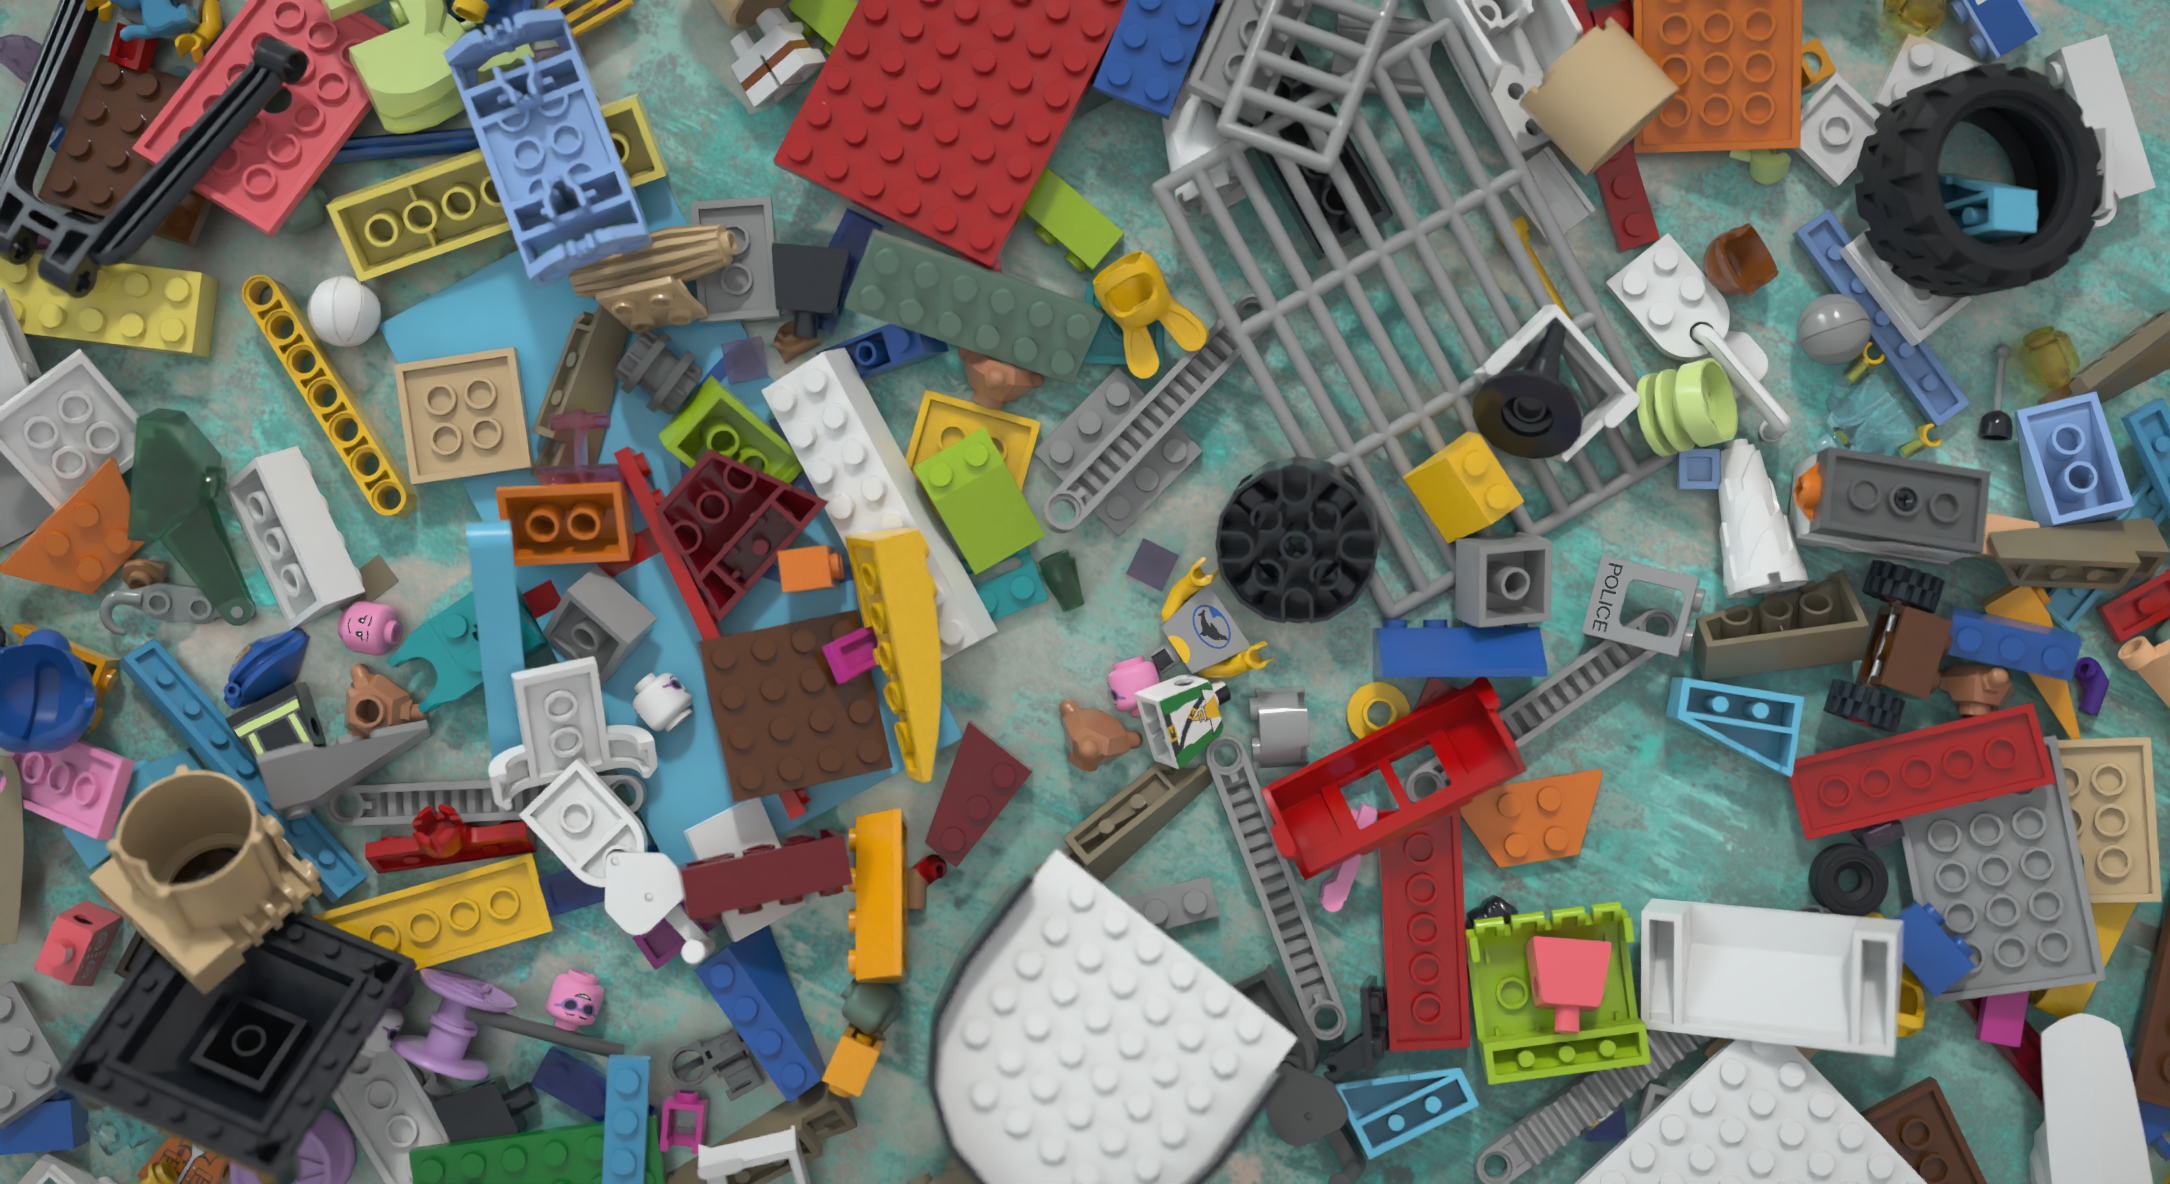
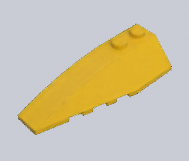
M907 527L845 536L864 627H873L878 643L877 648L871 651L875 664L881 665L889 681L886 684V688H883L885 699L892 712L898 714L900 719L899 722H895L894 730L908 777L922 783L931 781L939 729L941 651L934 599L937 597V587L933 577L928 572L926 559L929 557V547L927 541L920 533V529Z

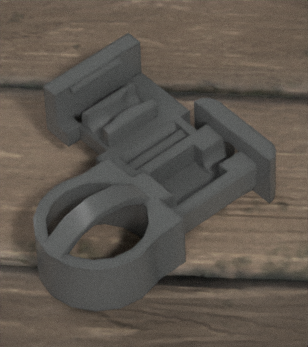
M734 1026L733 1029L705 1044L701 1040H697L688 1046L677 1049L669 1059L668 1069L670 1076L676 1083L682 1086H694L702 1083L707 1077L717 1073L716 1066L719 1070L718 1078L724 1077L730 1088L725 1091L730 1101L765 1084L763 1079L760 1078L751 1058L745 1057L744 1050L747 1055H750L752 1051ZM696 1051L701 1055L695 1060L675 1069L676 1060L683 1052ZM705 1064L704 1070L698 1078L691 1081L680 1078V1076ZM748 1080H751L750 1083L738 1088L733 1093V1088L745 1083Z

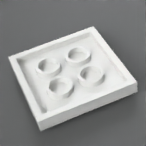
M78 349L0 406V451L55 510L110 456L116 459L122 475L163 444L155 432L81 349Z

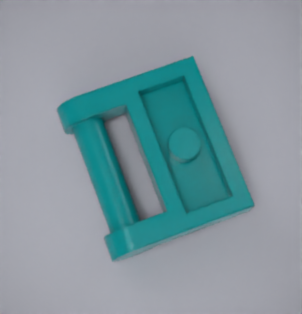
M1028 546L1002 560L1005 561L1019 555L1022 567L973 585L992 621L1049 600ZM966 559L960 560L968 575L974 573Z

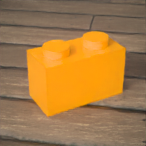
M849 1023L822 1078V1081L829 1083L828 1089L845 1098H850L852 1094L860 1097L886 1038L875 1033L866 1035L852 1023Z

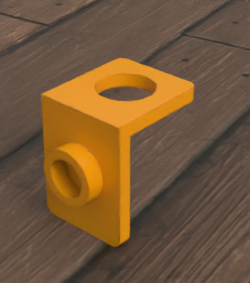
M1814 38L1802 45L1801 91L1836 71L1835 66L1818 38ZM1812 53L1818 57L1820 69L1817 74H1813L1803 54Z

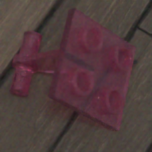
M575 409L574 413H551L550 426L552 431L575 430L574 465L537 466L535 474L541 485L622 482L630 502L633 503L634 495L618 463L588 465L587 429H610V412L586 413L585 409Z

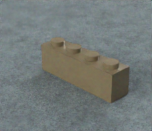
M1844 570L1832 573L1828 581L1816 584L1814 580H1811L1807 584L1798 587V591L1783 596L1775 592L1763 596L1762 602L1750 607L1740 604L1696 619L1693 655L1703 681L1863 660L1869 623Z

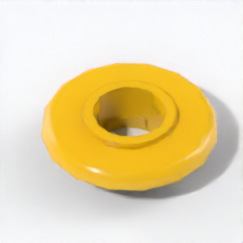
M1371 682L1360 687L1352 695L1347 707V721L1352 732L1359 739L1410 714V706L1405 695L1396 686L1386 682ZM1383 702L1389 706L1390 718L1386 724L1374 725L1369 721L1368 709L1372 703Z

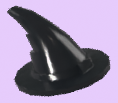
M1550 324L1533 357L1523 369L1501 372L1483 383L1474 397L1472 416L1479 432L1494 447L1510 455L1529 459L1554 457L1570 449L1581 435L1584 414L1579 400L1564 383L1559 381V363L1566 333L1564 326Z

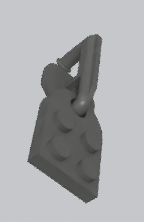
M1270 963L1229 984L1297 1038L1281 1060L1282 1062L1273 1071V1073H1280L1286 1080L1268 1103L1266 1115L1279 1137L1289 1145L1296 1147L1304 1146L1326 1136L1344 1165L1341 1172L1330 1176L1328 1184H1356L1366 1169V1161L1345 1126L1348 1118V1108L1335 1085L1330 1080L1314 1075L1320 1057L1317 1039Z

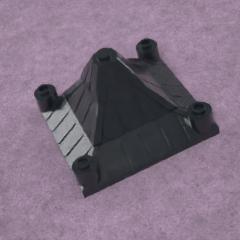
M201 871L193 883L205 880L212 875ZM291 911L281 920L283 926L277 931L271 928L261 936L263 942L258 947L252 944L241 954L245 962L204 995L161 953L149 944L54 1077L53 1082L58 1088L72 1093L79 1104L85 1109L96 1111L107 1107L252 1171L261 1184H294L301 1173V1161L296 1152L305 1140L309 1130L312 1129L323 1112L327 1102L346 1076V1072L360 1054L367 1039L381 1021L387 1009H399L407 1005L413 998L415 984L411 975L417 966L414 959L301 912L295 914Z

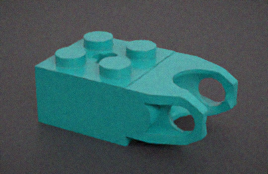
M473 591L412 631L401 648L387 659L391 668H398L408 661L420 658L427 659L434 665L437 672V682L426 699L417 706L422 714H427L445 703L466 699L484 687ZM517 592L525 661L549 644L546 638L541 635L542 631L535 617Z

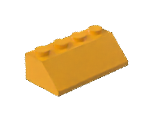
M892 809L856 816V828H849V852H856V868H850L853 884L849 885V892H856V908H849L848 913L849 933H856V949H849V974H856V981L859 984L908 983V822L902 809Z

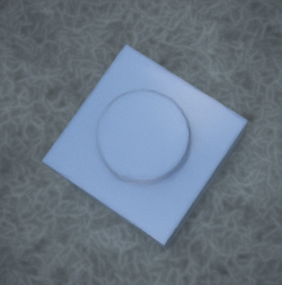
M1693 449L1677 453V490L1719 489L1720 449Z

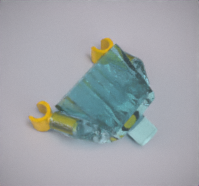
M1868 342L1861 354L1853 359L1835 378L1825 401L1828 411L1824 417L1832 430L1813 442L1818 452L1831 446L1911 459L1921 453L1923 449L1939 446L1942 443V438L1931 441L1927 439L1928 429L1935 426L1933 423L1916 426L1874 368L1885 359V355L1881 354L1875 360H1871L1866 352L1867 348L1873 343Z

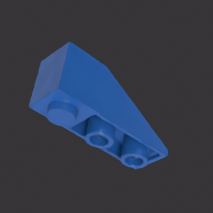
M887 324L816 352V355L824 351L845 348L861 379L866 380L921 363L947 353L949 349L944 341L893 324Z

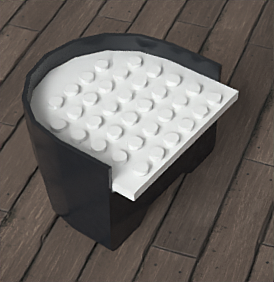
M1056 849L1033 879L1027 875L1007 888L958 952L932 1010L926 1084L947 1150L976 1184H1205L1223 1167L1286 1080L1280 1073H1273V1071L1297 1038Z

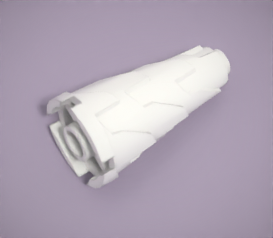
M1192 63L1169 120L1162 118L1170 173L1230 140L1217 132L1216 126L1220 114L1214 105L1184 90L1194 68ZM1229 160L1207 171L1226 208L1247 197ZM1193 180L1174 190L1175 200L1184 216H1193L1190 206L1199 205L1202 215L1210 213Z
M1736 439L1724 443V450L1720 451L1718 495L1722 520L1719 532L1726 598L1732 600L1755 598L1754 594L1764 593L1766 596L1807 584L1809 582L1807 569L1798 553L1788 518L1782 514L1771 478L1767 476L1760 450H1756L1755 445L1748 444L1747 439Z

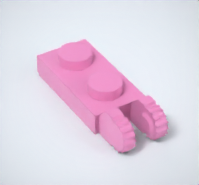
M1359 801L1356 809L1350 808L1360 830L1373 824L1378 813L1375 807ZM1361 854L1330 868L1335 870L1333 877L1322 882L1321 892H1319L1320 896L1318 897L1324 910L1334 913L1342 909L1343 902L1347 900L1362 858Z

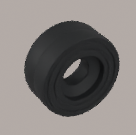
M1851 843L1831 845L1815 857L1809 870V887L1813 897L1820 906L1829 908L1830 912L1856 917L1865 916L1881 905L1888 891L1889 878L1884 863L1873 851ZM1846 869H1853L1858 875V884L1852 891L1845 892L1838 884L1839 875Z

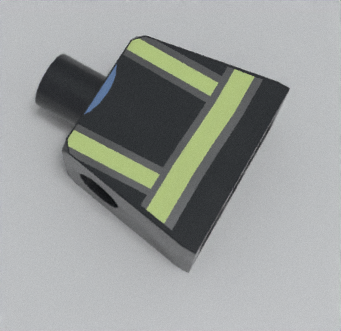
M306 682L292 683L225 719L256 762L257 754L313 741L314 747H320L326 743L310 689Z

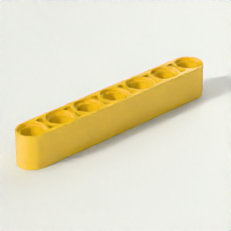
M265 275L250 277L242 287V298L245 305L367 500L377 513L384 516L398 518L408 516L414 511L417 504V496L413 487L294 297L283 283ZM271 286L273 290L272 299L267 304L262 305L260 294L264 288ZM292 320L294 331L289 338L283 339L281 335L282 325L286 321ZM312 353L316 359L315 366L310 372L305 373L302 369V361L307 355ZM334 387L337 399L332 406L326 407L323 402V395L327 389ZM355 421L358 426V434L353 440L347 441L344 436V429L349 422ZM375 454L380 461L379 469L375 474L369 475L366 472L365 463L370 456ZM397 488L401 495V501L395 509L391 510L387 505L386 497L392 489Z

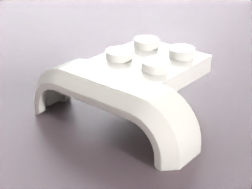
M594 656L511 673L523 745L500 753L491 761L488 767L493 800L496 805L506 810L511 809V800L518 792L530 787L552 783L578 758H582L595 773L615 768H631L638 771L643 778H649L658 767L655 741L647 730L632 725L606 726L598 668Z

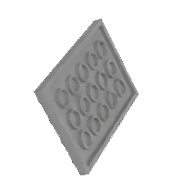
M2056 735L2043 737L2056 783L1898 819L1914 901L1917 900L1922 907L1929 902L1946 920L1940 927L1952 939L1958 934L1975 952L1969 957L1975 967L1937 998L1933 995L1934 1003L2106 981Z

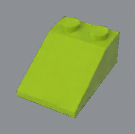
M712 375L658 434L665 448L691 469L709 449H712L789 484L803 470L790 443Z
M985 427L913 467L975 575L1046 536Z

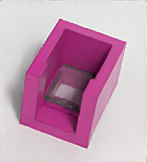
M677 1090L675 1091V1096H669L663 1102L660 1151L668 1152L673 1145L692 1147V1154H698V1144L706 1146L709 1099L699 1098L700 1092Z

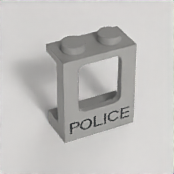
M1602 555L1581 633L1584 636L1605 639L1680 659L1682 651L1690 652L1695 634V629L1689 627L1692 612L1700 613L1706 589L1699 588L1700 580L1698 577ZM1638 580L1683 592L1685 599L1676 633L1673 636L1664 637L1621 625L1620 616L1628 586L1632 581Z

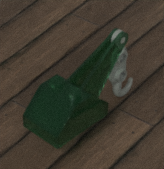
M158 408L138 417L136 420L127 540L153 543L159 539L197 586L158 582L136 589H119L107 594L101 602L99 614L105 628L113 634L121 636L127 634V630L118 626L112 618L113 609L120 604L131 605L155 619L195 624H207L218 616H222L229 624L241 626L253 618L256 612V605L248 590L214 502V498L219 495V491L224 490L227 471L225 467H221L222 455L184 411Z

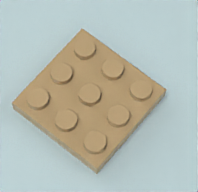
M509 347L394 365L411 485L416 486L535 468L517 348Z

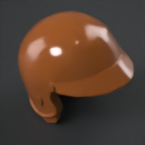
M1750 223L1738 228H1732L1714 238L1708 245L1703 259V268L1708 281L1717 290L1729 295L1752 296L1756 289L1772 281L1779 273L1769 250Z

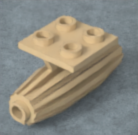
M721 224L673 226L651 231L653 244L638 251L612 255L569 273V281L578 297H596L598 303L633 333L641 334L645 330L653 332L655 328L668 325H687L692 320L707 317V309L690 294L684 283L730 265L733 262V255H736L738 252V243L735 234L731 230L727 231L726 227Z

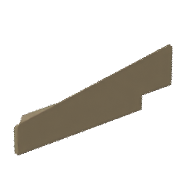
M600 303L598 309L593 314L583 311L574 319L532 429L533 433L543 436L547 440L530 475L556 485L592 483L617 379L614 369L622 358L628 328Z
M2170 308L2160 310L2038 400V404H2046L2091 392H2097L2100 404L2169 369Z
M2151 518L1999 531L1989 533L1987 538L1998 564L2003 568L2012 586L2121 590L2131 576L2151 579L2170 554L2166 542Z
M1163 763L1154 764L1066 834L1063 839L1069 848L1061 853L1102 884L1212 783L1208 768L1204 764H1198L1197 768L1180 769ZM1043 862L1035 868L1037 873L1045 864V862Z
M820 1080L790 1103L787 1100L710 1148L791 1130V1126L795 1125L805 1163H808L823 1155L820 1140L856 1128L857 1120L848 1099L831 1092L828 1089L829 1083ZM698 1155L670 1172L668 1184H708L707 1180L700 1179L698 1176ZM787 1158L744 1168L740 1172L726 1175L729 1184H766L792 1170Z

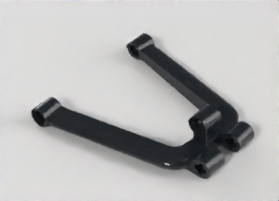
M59 0L0 149V257L15 265L24 264L34 255L37 238L41 235L52 241L38 265V275L41 280L73 298L79 299L88 295L96 284L97 272L101 265H118L138 252L276 95L282 84L293 85L301 80L308 65L307 55L304 51L274 36H267L262 39L254 51L253 62L250 61L242 74L140 180L103 221L96 223L74 211L62 215L42 203L33 192L34 178L98 17L99 7L88 11L86 0Z

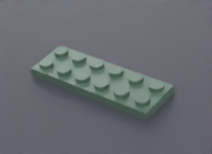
M875 229L872 232L845 300L846 309L1072 385L1104 315L1100 307Z

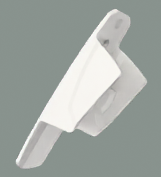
M1423 0L1432 22L1436 23L1443 18H1450L1454 22L1521 153L1552 141L1519 106V103L1531 87L1535 85L1538 88L1542 84L1541 79L1551 70L1550 67L1582 37L1583 28L1567 0ZM1441 38V42L1462 84L1487 124L1444 39ZM1508 91L1514 93L1516 100L1510 97ZM1525 126L1531 128L1533 135L1526 131Z
M2083 1013L2064 1017L2040 1032L2044 1122L2034 1132V1146L2029 1156L2031 1184H2153L2144 1130L2121 1029L2105 1019Z

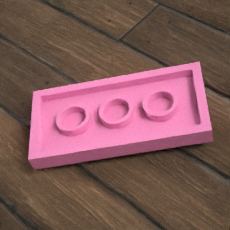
M81 739L57 752L9 753L8 757L15 761L19 771L23 808L92 838L106 841L111 840L115 825L119 819V812L127 787L131 781L135 761ZM4 772L0 781V793L4 790L7 781Z

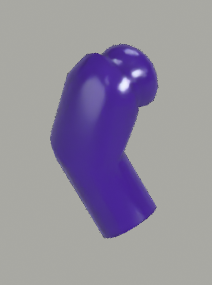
M2083 657L2077 660L2074 670V676L2084 691L2078 711L2098 717L2109 686V680L2097 660L2092 657Z

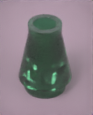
M1068 549L1055 552L1038 561L1041 567L1038 573L1059 602L1063 612L1073 610L1085 604L1081 592L1076 558L1070 556Z

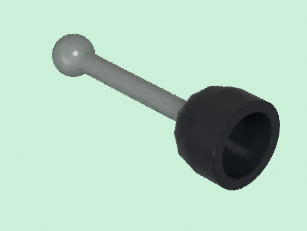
M1999 344L1994 350L1998 361L1993 411L1986 413L1981 418L1978 430L1979 438L1991 441L2011 440L2013 433L2012 419L2007 413L2002 411L2006 359L2011 354V348L2007 344Z

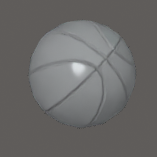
M1841 294L1824 295L1813 300L1800 314L1797 324V339L1802 350L1812 360L1824 365H1840L1855 359L1867 346L1871 333V322L1865 308L1855 299Z

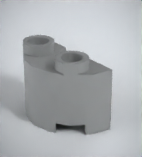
M1304 687L1255 689L1256 697H1249L1250 722L1258 721V737L1251 738L1252 762L1259 761L1260 768L1307 766L1309 764L1307 747H1309L1308 710L1305 708Z

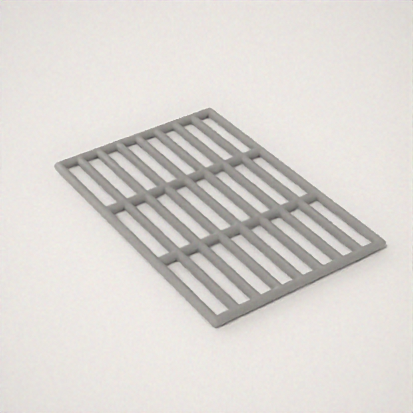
M1450 18L1439 20L1378 55L1369 78L1372 79L1440 210L1420 221L1418 220L1358 106L1350 127L1405 230L1383 241L1338 157L1335 167L1329 172V175L1369 248L1368 251L1348 261L1296 163L1273 155L1334 269L1326 275L1312 281L1243 153L1244 150L1251 146L1230 139L1159 179L1152 185V193L1296 456L1316 459L1250 338L1251 335L1269 325H1272L1340 451L1325 461L1333 463L1340 469L1348 466L1354 478L1358 480L1375 504L1378 522L1415 589L1414 592L1394 602L1375 567L1373 578L1367 586L1386 620H1397L1456 586V547L1453 542L1447 544L1403 480L1402 477L1412 471L1413 467L1397 438L1418 426L1431 452L1435 455L1447 445L1432 418L1453 406L1466 432L1470 431L1481 435L1507 474L1492 444L1479 432L1472 416L1473 408L1467 399L1477 393L1483 383L1474 375L1459 384L1392 255L1413 244L1477 367L1480 368L1491 356L1427 235L1446 224L1449 225L1508 339H1511L1521 327L1462 215L1484 204L1538 310L1540 311L1543 305L1554 304L1498 197L1499 194L1519 184L1585 313L1571 321L1581 332L1591 327L1594 328L1615 370L1635 392L1639 382L1630 361L1462 37ZM1441 38L1444 39L1511 168L1491 181L1422 49ZM1406 58L1475 187V190L1454 201L1386 71ZM1355 69L1340 78L1351 81ZM1318 89L1295 103L1316 110L1334 99L1341 106L1344 97ZM1274 114L1251 128L1282 139L1279 130L1295 121ZM1303 124L1318 153L1322 154L1328 139L1326 132ZM1229 160L1298 288L1296 292L1278 302L1207 171ZM1193 180L1263 309L1243 322L1239 318L1171 193ZM1376 264L1381 270L1445 390L1444 393L1425 404L1356 277ZM1341 284L1410 411L1390 424L1321 298L1323 294ZM1304 305L1308 306L1375 431L1355 444L1285 317ZM1544 336L1530 344H1526L1500 372L1517 370L1522 366L1524 368L1533 357ZM1562 348L1561 354L1592 410L1604 398L1594 381L1567 351ZM1604 425L1601 430L1623 472L1602 483L1585 448L1582 447L1571 459L1589 492L1570 503L1567 502L1545 458H1526L1554 512L1533 523L1524 504L1521 503L1510 511L1519 529V532L1515 534L1531 533L1543 537L1676 460L1677 454L1661 457L1656 453L1637 464L1618 425L1614 428H1608ZM1382 446L1450 570L1430 583L1362 459ZM1490 525L1475 532L1477 537L1495 536Z

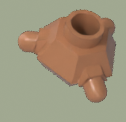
M962 347L958 350L959 358L964 362V367L966 368L968 384L975 389L972 400L984 407L1002 410L1005 401H1015L1026 391H1029L1030 388H1038L1044 382L1042 374Z
M361 663L355 664L351 668L350 675L353 682L350 684L351 688L347 689L344 720V727L348 729L347 734L361 736L362 740L369 739V734L379 728L427 720L429 717V713H421L417 707L419 704H413L414 700L410 699L411 694L382 674L376 676L374 673L370 674L367 666Z
M1953 665L1947 671L1937 669L1940 671V681L1937 688L1951 695L1955 706H1959L1958 716L1961 718H1969L1990 713L1993 710H2000L2007 700L2014 695V688L2009 679L2008 672L2003 668H1992L1983 665Z
M1065 699L1060 703L1059 710L1064 717L1062 719L1065 742L1070 750L1068 759L1077 768L1089 772L1096 771L1099 765L1110 763L1127 753L1129 749H1136L1142 745V735L1137 731H1126L1119 719L1094 707L1080 709L1075 701L1071 699Z

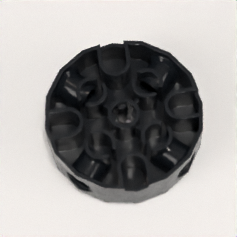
M1295 456L1267 462L1240 481L1220 514L1215 546L1221 577L1239 603L1266 620L1286 623L1287 621L1297 624L1310 622L1311 624L1330 620L1356 603L1373 578L1381 531L1375 504L1356 478L1331 462ZM1292 536L1296 538L1302 536L1306 539L1305 543L1292 544Z

